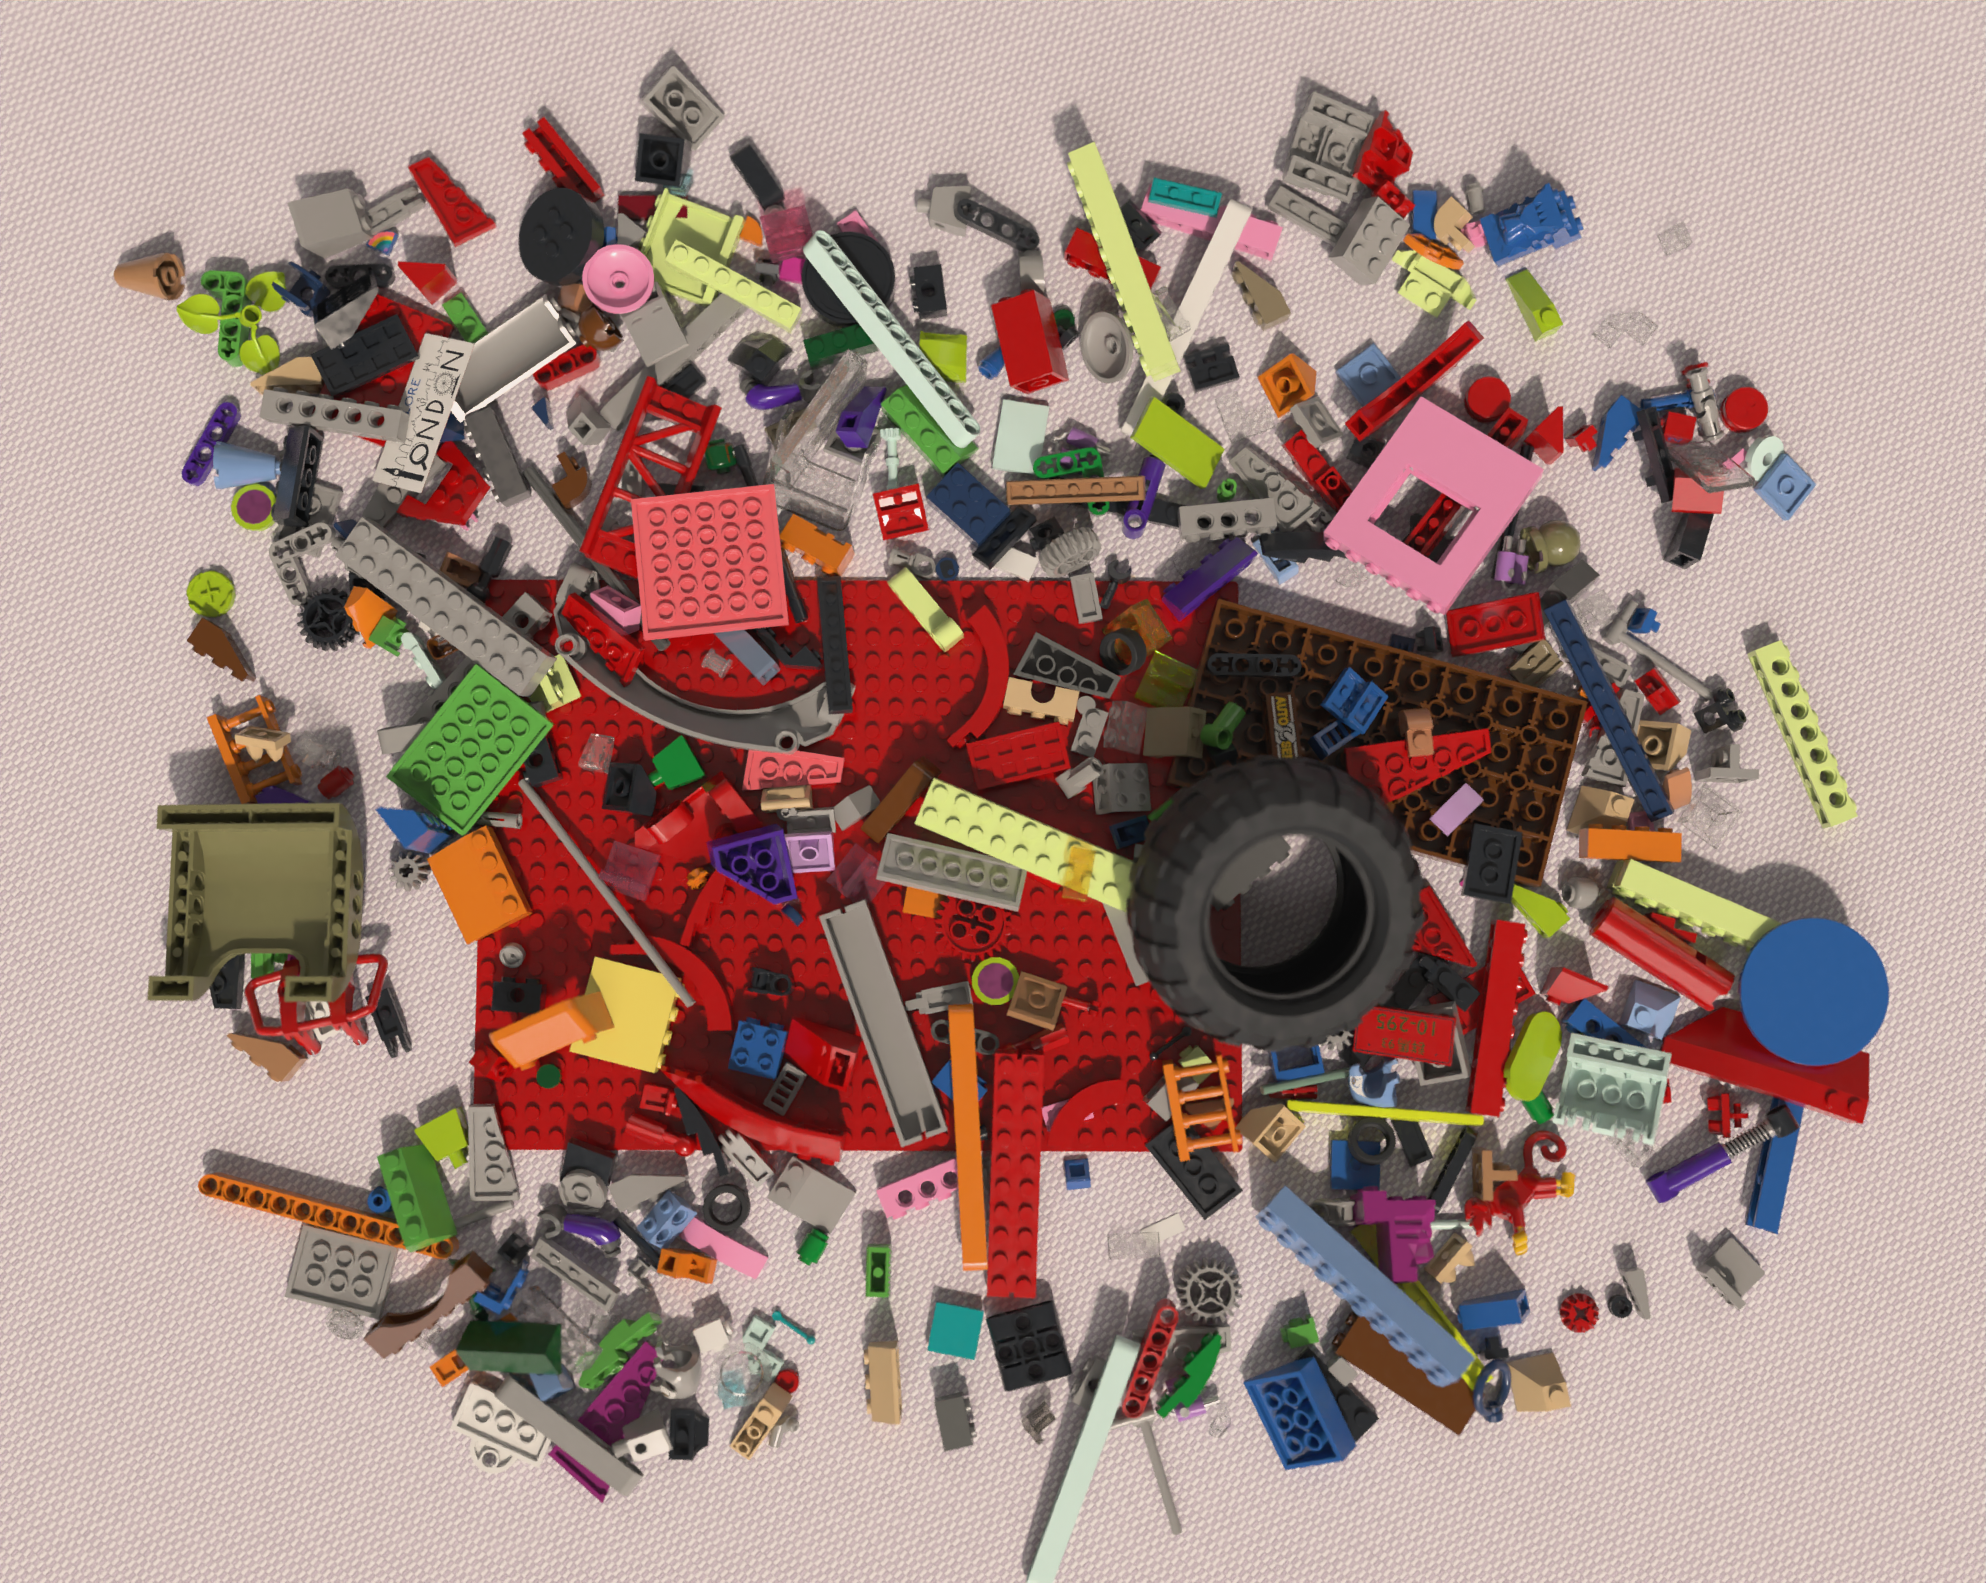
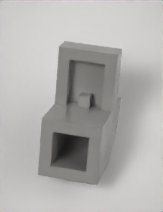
M1027 250L1025 252H1018L1020 292L1026 289H1033L1045 296L1043 255L1041 251Z

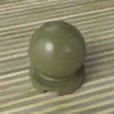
M1550 520L1542 524L1539 529L1535 526L1522 528L1520 531L1519 539L1526 540L1524 555L1529 556L1527 568L1530 571L1534 570V574L1544 572L1548 565L1553 567L1564 566L1579 554L1581 547L1580 534L1573 524L1566 521Z

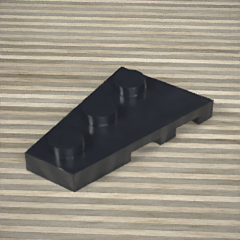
M245 954L237 955L228 960L215 977L209 988L214 1008L241 1009Z

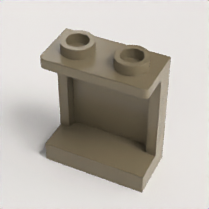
M1194 707L1147 708L1143 755L1153 758L1171 756L1202 758L1203 743L1200 739V734L1205 726L1206 710Z

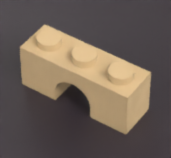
M1009 677L1003 705L1004 709H1008L1007 713L1021 715L1022 712L1030 713L1031 718L1045 720V717L1054 718V722H1060V724L1068 725V721H1074L1079 691L1056 687L1054 697L1049 702L1039 703L1031 695L1032 682Z

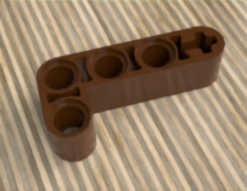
M925 756L917 759L860 829L877 844H880L924 790L931 785L933 778H938L942 771Z

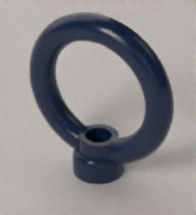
M1494 1359L1483 1367L1477 1377L1473 1390V1404L1477 1413L1484 1416V1419L1490 1423H1498L1503 1420L1504 1414L1501 1407L1504 1405L1511 1387V1370L1509 1365L1502 1359ZM1500 1369L1502 1380L1499 1392L1495 1400H1488L1486 1406H1484L1483 1392L1486 1382L1495 1370Z

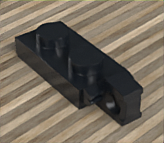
M1423 955L1417 962L1427 971L1424 974L1427 981L1450 1001H1455L1456 1006L1463 1012H1466L1481 994L1439 959L1434 962L1426 955Z

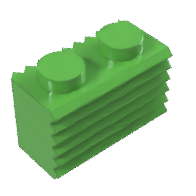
M868 1244L865 1297L887 1298L891 1293V1244Z

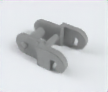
M638 1256L636 1265L632 1269H627L628 1275L638 1280L636 1284L649 1293L650 1288L642 1282V1278L649 1270L657 1272L658 1267L654 1264L650 1266L645 1261V1257L641 1258ZM643 1265L646 1269L639 1276L636 1271Z

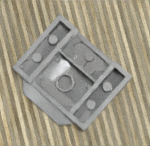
M1313 91L1305 104L1286 158L1282 181L1301 189L1306 187L1325 196L1329 195L1350 203L1352 195L1364 189V184L1353 176V171L1363 143L1377 118Z

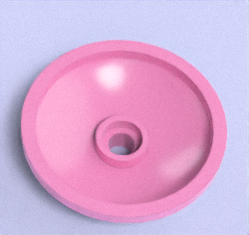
M609 245L597 250L594 256L586 262L582 275L583 287L590 301L601 310L615 314L628 313L640 308L649 299L654 288V272L649 260L639 250L627 245ZM618 283L624 284L622 288L616 287Z

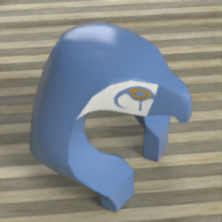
M1384 1056L1375 1068L1367 1072L1360 1068L1359 1063L1350 1066L1348 1085L1353 1100L1358 1104L1368 1106L1396 1107L1398 1098L1395 1084L1399 1083L1400 1077L1397 1071L1391 1072V1067L1398 1064V1058Z

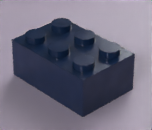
M959 463L926 496L927 504L977 549L1010 515V509Z

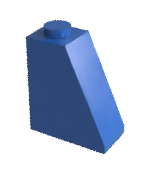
M1526 1288L1464 1300L1457 1309L1459 1323L1463 1324L1464 1330L1522 1324L1531 1313Z

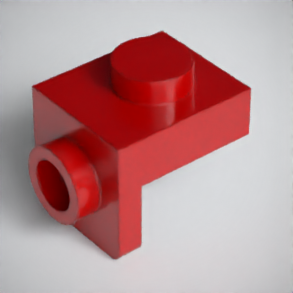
M483 1042L469 1061L485 1077L498 1082L503 1080L512 1066L505 1057Z
M644 1082L639 1108L664 1112V1115L670 1116L671 1109L675 1110L677 1105V1098L673 1088Z

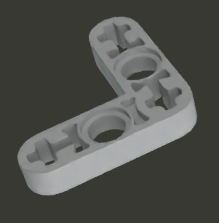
M316 523L274 542L269 547L271 561L289 601L295 606H300V604L307 605L309 603L306 601L307 596L313 599L312 590L298 561V557L321 548L335 539V529L328 523ZM321 528L328 531L325 534L326 538L317 537L314 539L312 535L320 534L322 532ZM304 536L308 541V545L305 549L301 550L297 546V540L299 537ZM279 547L292 548V550L283 553L284 557L277 555V552L280 551ZM289 567L296 570V577L291 581L285 575ZM301 582V585H296L297 587L290 586ZM298 590L305 593L302 597L303 601L296 599V596L299 595Z

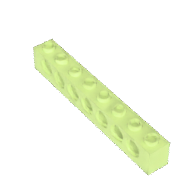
M1780 640L1748 653V658L1822 829L1857 817L1856 804L1849 797L1846 790L1847 783L1838 772L1837 760L1830 753L1827 746L1828 739L1819 728L1818 716L1809 705L1808 693L1799 682V672L1789 659L1790 652L1788 647ZM1773 662L1779 666V673L1773 671ZM1782 684L1788 687V695L1782 692ZM1792 706L1796 707L1798 710L1797 717L1793 716L1791 713ZM1801 728L1807 731L1808 736L1806 739L1801 736ZM1811 750H1814L1817 754L1816 761L1810 757ZM1821 772L1826 775L1825 783L1820 780ZM1830 794H1833L1836 798L1835 805H1832L1829 801Z

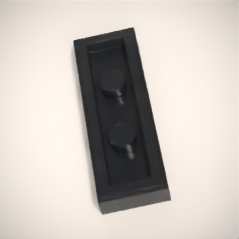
M1018 505L972 554L973 558L991 570L1037 521L1036 516Z

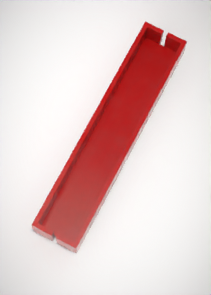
M995 1048L987 1297H1009V1292L1014 1293L1016 1298H1036L1044 1050L1022 1049V1058H1017V1049Z

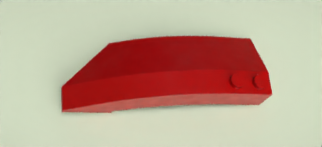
M1720 1007L1714 1010L1713 1013L1699 1018L1663 1038L1660 1051L1671 1053L1670 1065L1771 1096L1846 1123L1863 1124L1869 1104V1053L1859 1051L1846 1060L1829 1065L1815 1066L1795 1063L1779 1057L1765 1048L1749 1030L1742 1013L1726 1007Z
M667 1064L661 1065L660 1070L701 1109L736 1131L769 1146L796 1153V1158L810 1161L811 1157L820 1158V1163L835 1165V1162L841 1161L847 1132L798 1122L755 1106L712 1080V1074Z

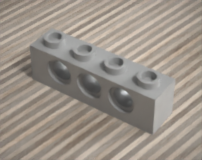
M1274 498L1182 506L1177 511L1180 540L1186 539V542L1200 541V538L1210 537V540H1220L1224 538V535L1242 538L1248 536V533L1255 532L1260 536L1261 534H1271V531H1274L1277 526ZM1245 515H1254L1257 522L1254 524L1246 522ZM1224 516L1230 517L1233 520V525L1225 526L1221 522V518ZM1202 518L1206 519L1210 526L1208 528H1201L1197 521Z

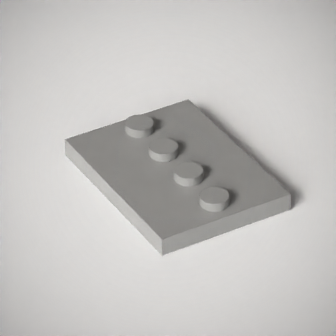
M304 1224L284 1297L379 1320L382 1317L399 1248L346 1233Z

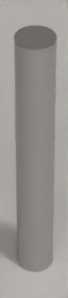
M503 1201L455 1219L456 1229L514 1208L513 1201Z

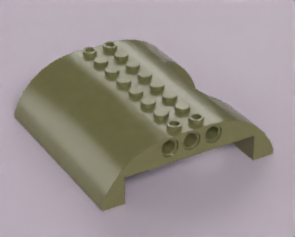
M342 803L158 805L156 829L172 832L165 976H149L147 1001H196L210 988L220 969L227 961L241 954H291L299 960L301 966L300 976H286L285 1001L334 1002L338 999L353 975L359 954L362 930L363 855L357 828L346 807Z

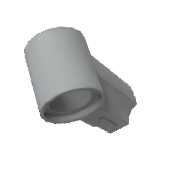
M1092 756L1077 767L1064 772L1055 780L1066 797L1070 799L1083 791L1087 784L1104 773L1103 765Z

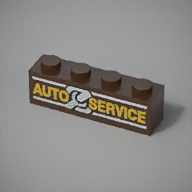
M1294 692L1265 694L1260 697L1267 755H1273L1278 758L1305 757L1304 746L1300 745L1302 725L1297 719L1299 700L1295 697Z

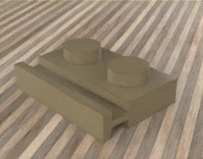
M1546 640L1534 642L1507 666L1506 670L1516 682L1538 688L1564 663L1557 657L1558 655Z

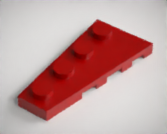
M429 157L408 166L410 174L455 248L496 228V223L491 218H488L482 212V209L476 203H473L465 195V192L460 187H457Z

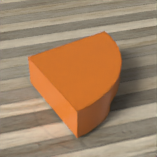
M747 216L739 236L740 240L762 247L763 233L761 227L756 220Z

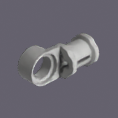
M894 545L888 565L906 567L911 573L918 575L922 579H930L934 576L936 565L932 558L917 552L909 553ZM922 562H929L932 565V570L929 573L923 574L919 571V565Z

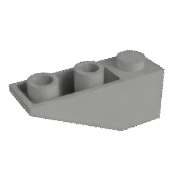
M633 1173L609 1185L608 1189L619 1212L627 1210L629 1214L641 1208L640 1203L647 1199L652 1203L662 1198V1192L669 1188L674 1192L684 1187V1181L689 1176L682 1174Z

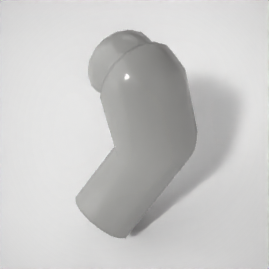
M786 1416L776 1422L772 1428L769 1446L779 1448L783 1434L787 1431H797L799 1421L794 1416Z

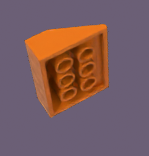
M484 826L467 834L427 858L467 945L533 913L492 827Z

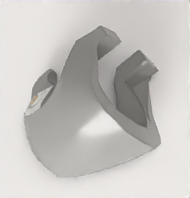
M663 1341L657 1342L655 1349L658 1357L654 1358V1366L657 1375L662 1379L656 1383H650L651 1390L655 1394L663 1395L668 1399H684L694 1395L701 1381L702 1369L699 1349L693 1345L667 1346ZM661 1359L675 1361L678 1368H663Z

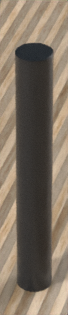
M619 1215L613 1223L658 1266L660 1254Z

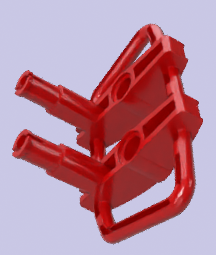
M379 953L358 955L356 964L378 963L367 1005L353 1011L355 985L352 975L350 982L340 997L334 1002H328L330 1016L306 1021V1002L285 1001L286 976H300V962L298 959L285 960L283 969L253 978L245 987V997L255 1031L263 1036L284 1035L288 1041L294 1037L309 1055H313V1052L314 1054L319 1053L322 1047L320 1042L314 1037L312 1029L330 1025L336 1031L342 1028L356 1045L360 1046V1042L364 1045L368 1041L369 1036L362 1028L359 1019L371 1014L377 1007L388 969L387 958ZM280 980L277 993L279 995L281 1026H265L255 995V989Z

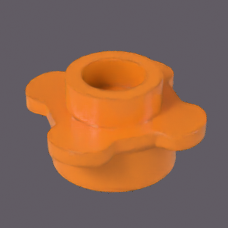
M703 867L697 868L688 874L687 879L689 881L687 884L691 886L692 890L701 889L706 885L711 874H708L709 872L704 870Z

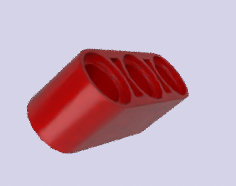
M581 345L559 355L535 371L533 377L542 389L552 390L596 370L601 364V358L592 346L587 348L585 345ZM594 354L591 361H583L585 355ZM565 364H572V368L569 371H562V367ZM551 373L547 381H541L543 374Z

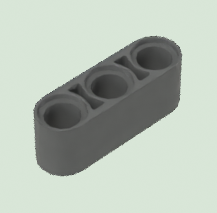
M936 1021L931 1027L933 1038L950 1044V1030L948 1035L943 1038L938 1037L935 1033V1028L940 1023L946 1024L949 1028V1021ZM974 1028L975 1052L987 1055L994 1054L995 1048H999L997 1036L993 1033ZM985 1037H992L996 1042L995 1047L990 1051L983 1049L981 1045Z

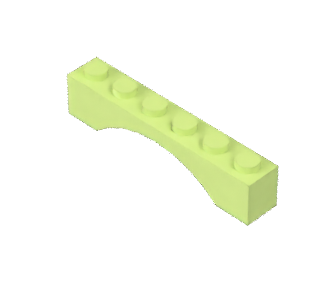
M677 239L665 259L668 267L729 296L792 334L802 315V308Z

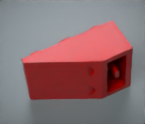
M793 1016L783 1057L822 1085L847 1092L854 1074L863 1038Z

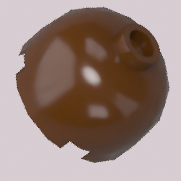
M592 303L581 313L578 328L581 332L579 339L587 348L592 346L595 350L599 351L612 350L624 341L622 339L623 335L611 317L601 314L603 310Z

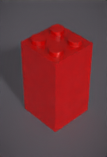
M1026 289L1021 291L1018 296L999 299L998 303L991 305L1009 385L1018 391L1030 394L1069 381V376L1051 300L1033 289Z

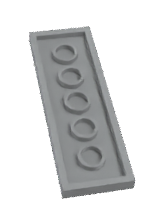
M888 833L876 879L1018 911L1027 871L996 857Z

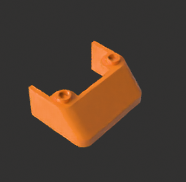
M599 991L561 1002L489 1034L493 1045L515 1068L520 1067L521 1071L535 1066V1062L539 1057L571 1043L582 1040L585 1044L597 1039V1033L614 1028V1024Z

